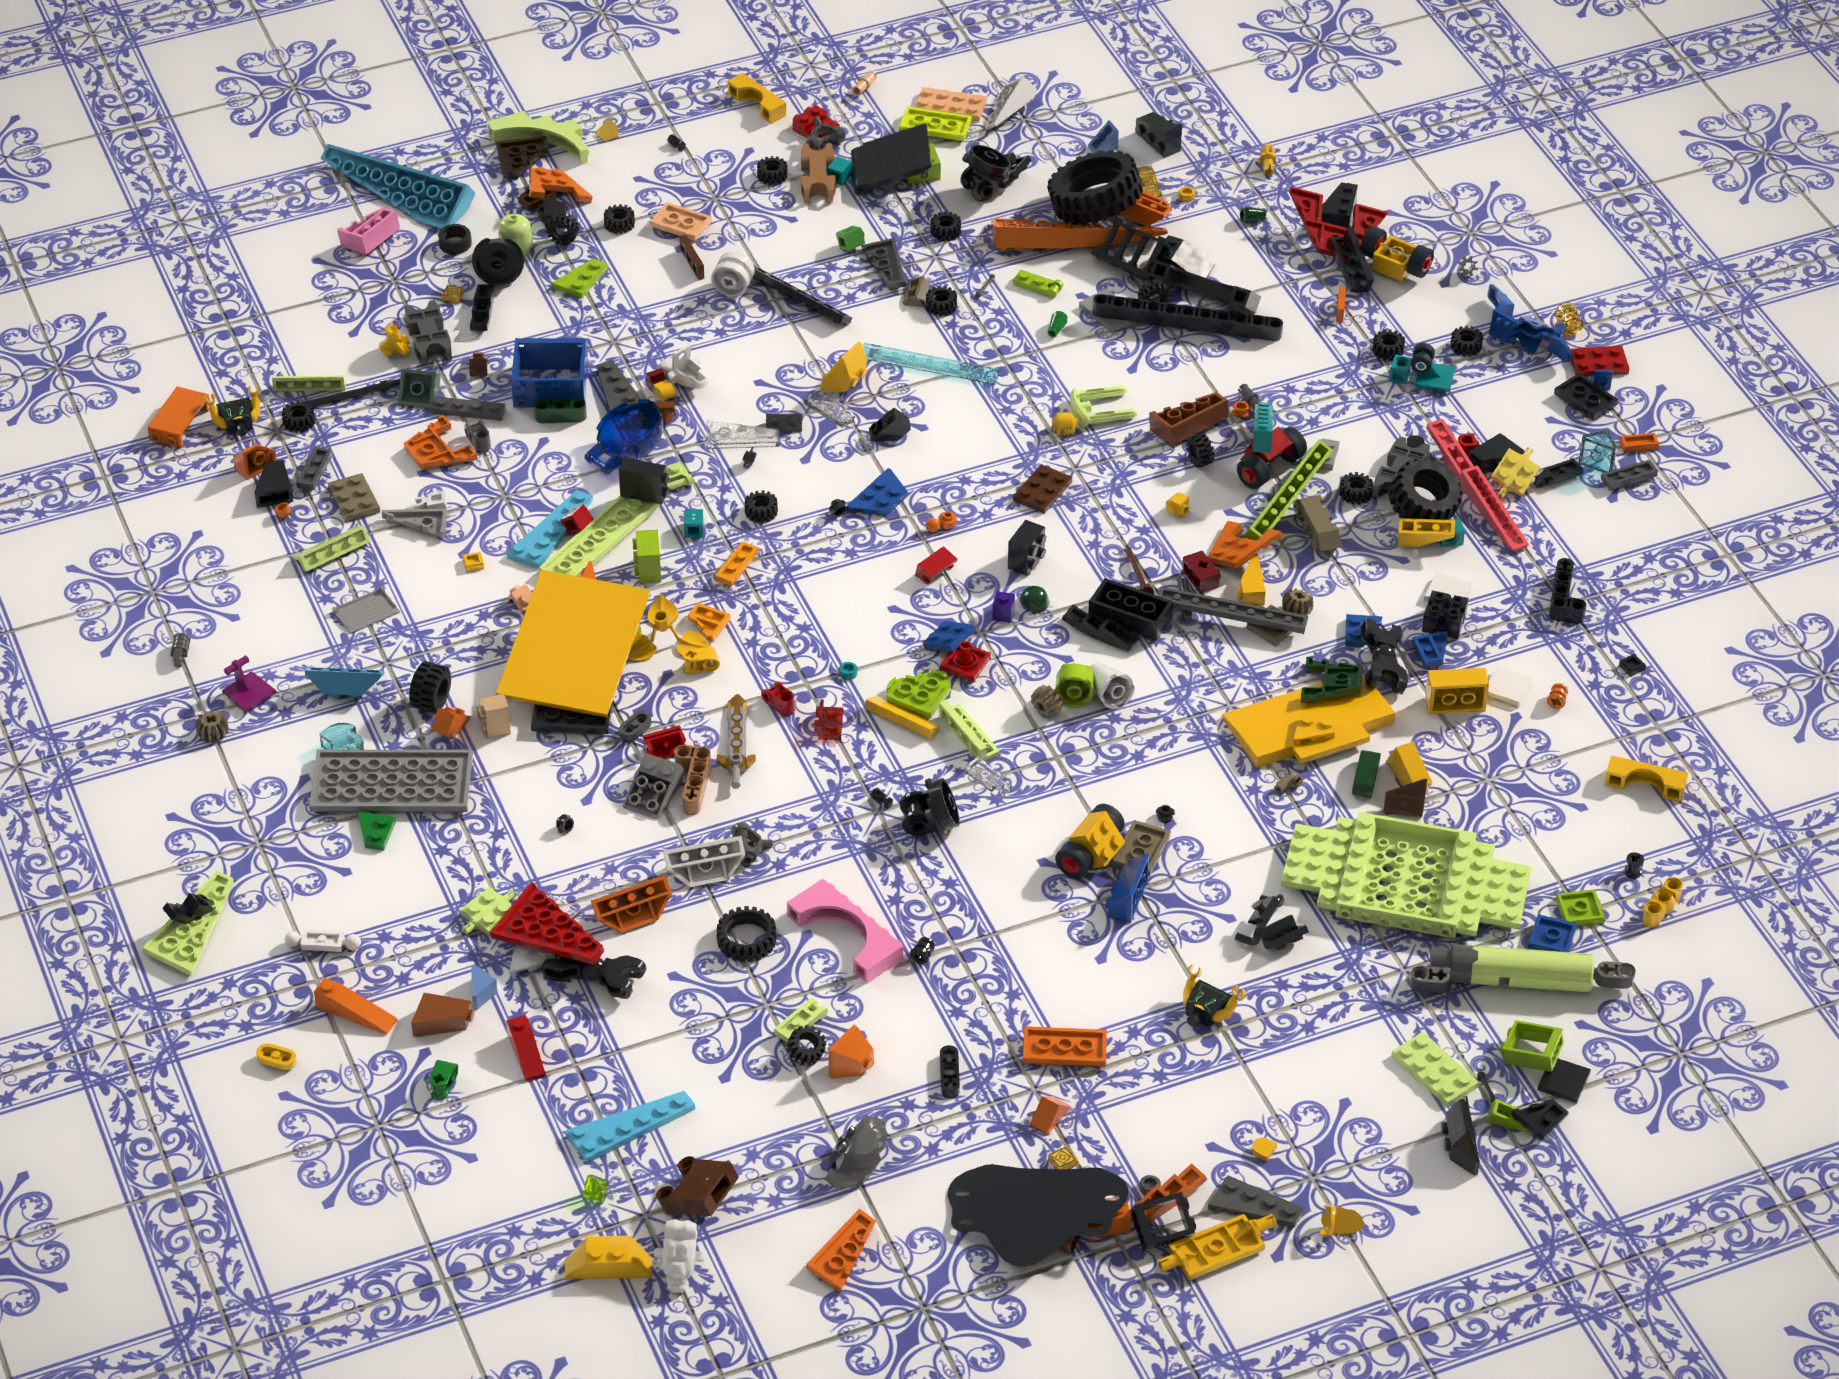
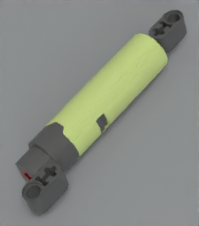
M1452 944L1451 948L1431 947L1429 966L1420 965L1414 967L1411 971L1409 984L1414 991L1430 993L1445 992L1448 989L1449 982L1590 992L1593 980L1600 987L1628 989L1633 985L1636 969L1630 963L1603 961L1596 968L1594 967L1592 954Z

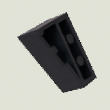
M1343 182L1339 184L1323 203L1322 222L1350 228L1353 218V207L1357 201L1358 184Z

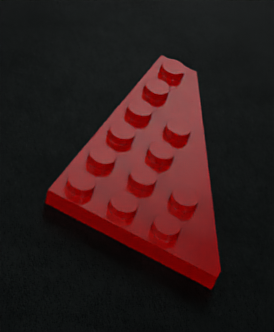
M530 882L490 932L492 939L593 965L604 953L603 945L599 941L594 940L591 934L588 935L576 920L570 918L567 912L564 913L559 908V905L550 897H547L544 891H540L533 882Z

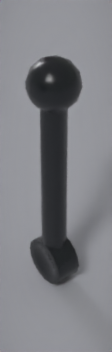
M1478 1072L1477 1078L1483 1082L1491 1097V1103H1493L1495 1098H1498L1494 1096L1485 1079L1486 1074Z

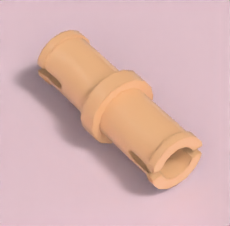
M868 71L852 88L853 94L856 96L861 95L876 80L877 74L874 71Z

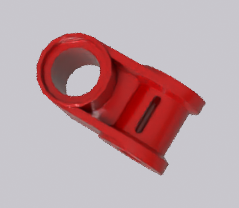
M777 681L771 688L761 691L764 702L781 715L789 716L795 712L794 693L784 687L781 682Z

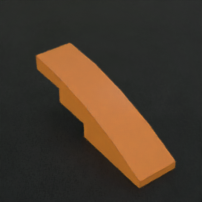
M1191 1163L1178 1176L1176 1174L1172 1175L1162 1186L1157 1184L1136 1204L1182 1192L1183 1197L1187 1198L1207 1181V1177ZM1176 1201L1144 1210L1148 1224L1177 1205Z

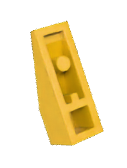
M1399 518L1398 547H1419L1454 538L1455 520Z
M1255 553L1256 556L1250 560L1241 578L1240 588H1237V598L1241 599V603L1258 606L1265 605L1266 591L1258 553Z

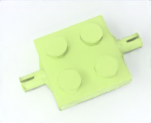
M491 887L484 890L461 908V915L469 921L462 928L463 933L468 935L472 930L478 929L490 936L491 930L512 906L509 901L517 896L516 892L510 890L502 896Z

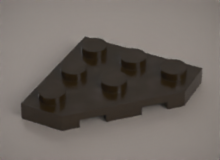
M546 136L496 142L503 178L521 176L549 151Z

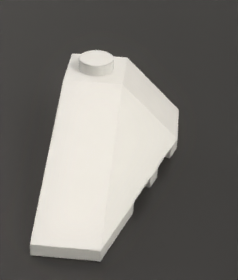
M1024 76L1003 86L996 98L998 103L992 108L994 112L989 116L985 125L986 130L997 126L1034 99L1037 89Z

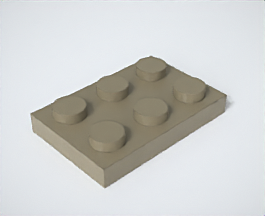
M363 473L328 482V489L345 522L380 513V506Z
M1134 820L1124 838L1125 843L1113 858L1112 865L1123 869L1125 862L1147 853L1149 854L1148 876L1150 877L1171 837V831Z

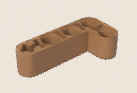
M679 745L674 749L675 763L680 764L688 772L682 794L683 811L688 815H695L701 810L710 775L711 752L706 747Z

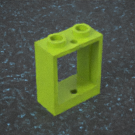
M1515 1020L1512 1028L1508 1029L1506 1041L1501 1045L1500 1052L1503 1054L1504 1063L1552 1072L1565 1043L1563 1028ZM1520 1039L1547 1044L1543 1054L1516 1049Z

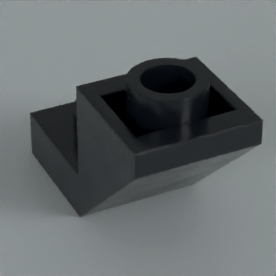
M189 893L182 905L166 902L162 909L172 921L188 924L212 912L214 908L208 902L209 899L203 894Z

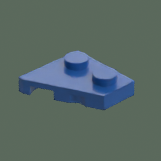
M1448 631L1412 638V644L1424 668L1443 665Z

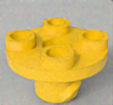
M394 323L387 325L384 328L387 338L379 343L380 351L387 357L398 352L404 356L410 354L411 349L408 346L410 344L408 338L405 335H400Z

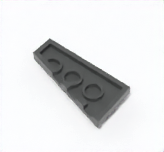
M1229 1175L1226 1176L1208 1204V1210H1225L1226 1214L1235 1215V1213L1248 1215L1247 1218L1255 1220L1256 1218H1263L1273 1214L1278 1225L1292 1228L1296 1227L1304 1214V1207Z

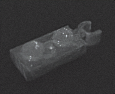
M979 757L964 766V772L990 792L997 790L998 795L1002 798L1005 797V790L1013 792L1012 784L1005 782L1006 777Z

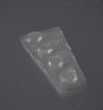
M706 420L707 449L780 447L779 429Z

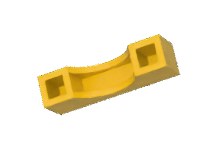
M744 73L727 81L728 94L737 101L751 100L760 103V117L772 124L786 116V102Z
M1611 755L1604 785L1624 789L1629 784L1644 782L1655 786L1660 791L1662 798L1682 802L1688 772Z

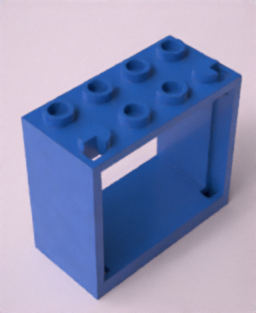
M515 338L511 375L513 407H534V403L540 399L582 398L586 400L588 374L586 338ZM522 370H579V378L521 377Z

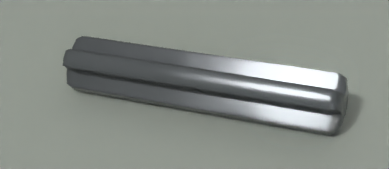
M1187 578L1178 579V590L1190 592ZM1181 609L1182 619L1184 621H1191L1193 613Z

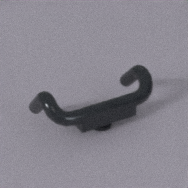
M1262 894L1259 901L1253 905L1252 908L1255 911L1248 920V923L1257 925L1253 937L1237 932L1235 940L1250 946L1259 944L1267 923L1276 909L1284 904L1283 895L1278 894L1268 897Z

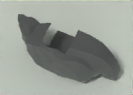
M867 1115L855 1127L851 1125L846 1134L840 1136L836 1143L838 1146L837 1150H834L828 1159L831 1162L829 1167L836 1161V1169L830 1168L824 1180L832 1186L850 1187L864 1183L881 1161L879 1153L885 1149L887 1140L886 1120Z

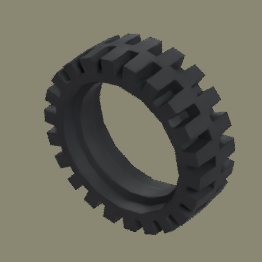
M744 906V910L741 907H736V911L731 909L729 914H723V918H720L717 924L716 936L718 947L723 954L725 953L726 957L730 958L732 956L734 961L740 958V962H745V959H748V962H753V958L757 961L761 960V955L765 958L768 956V952L771 953L773 951V947L775 948L777 931L774 919L768 912L765 913L763 909L757 911V907H752L749 910V906ZM754 924L763 928L766 931V936L757 943L745 945L731 941L727 937V933L737 925Z

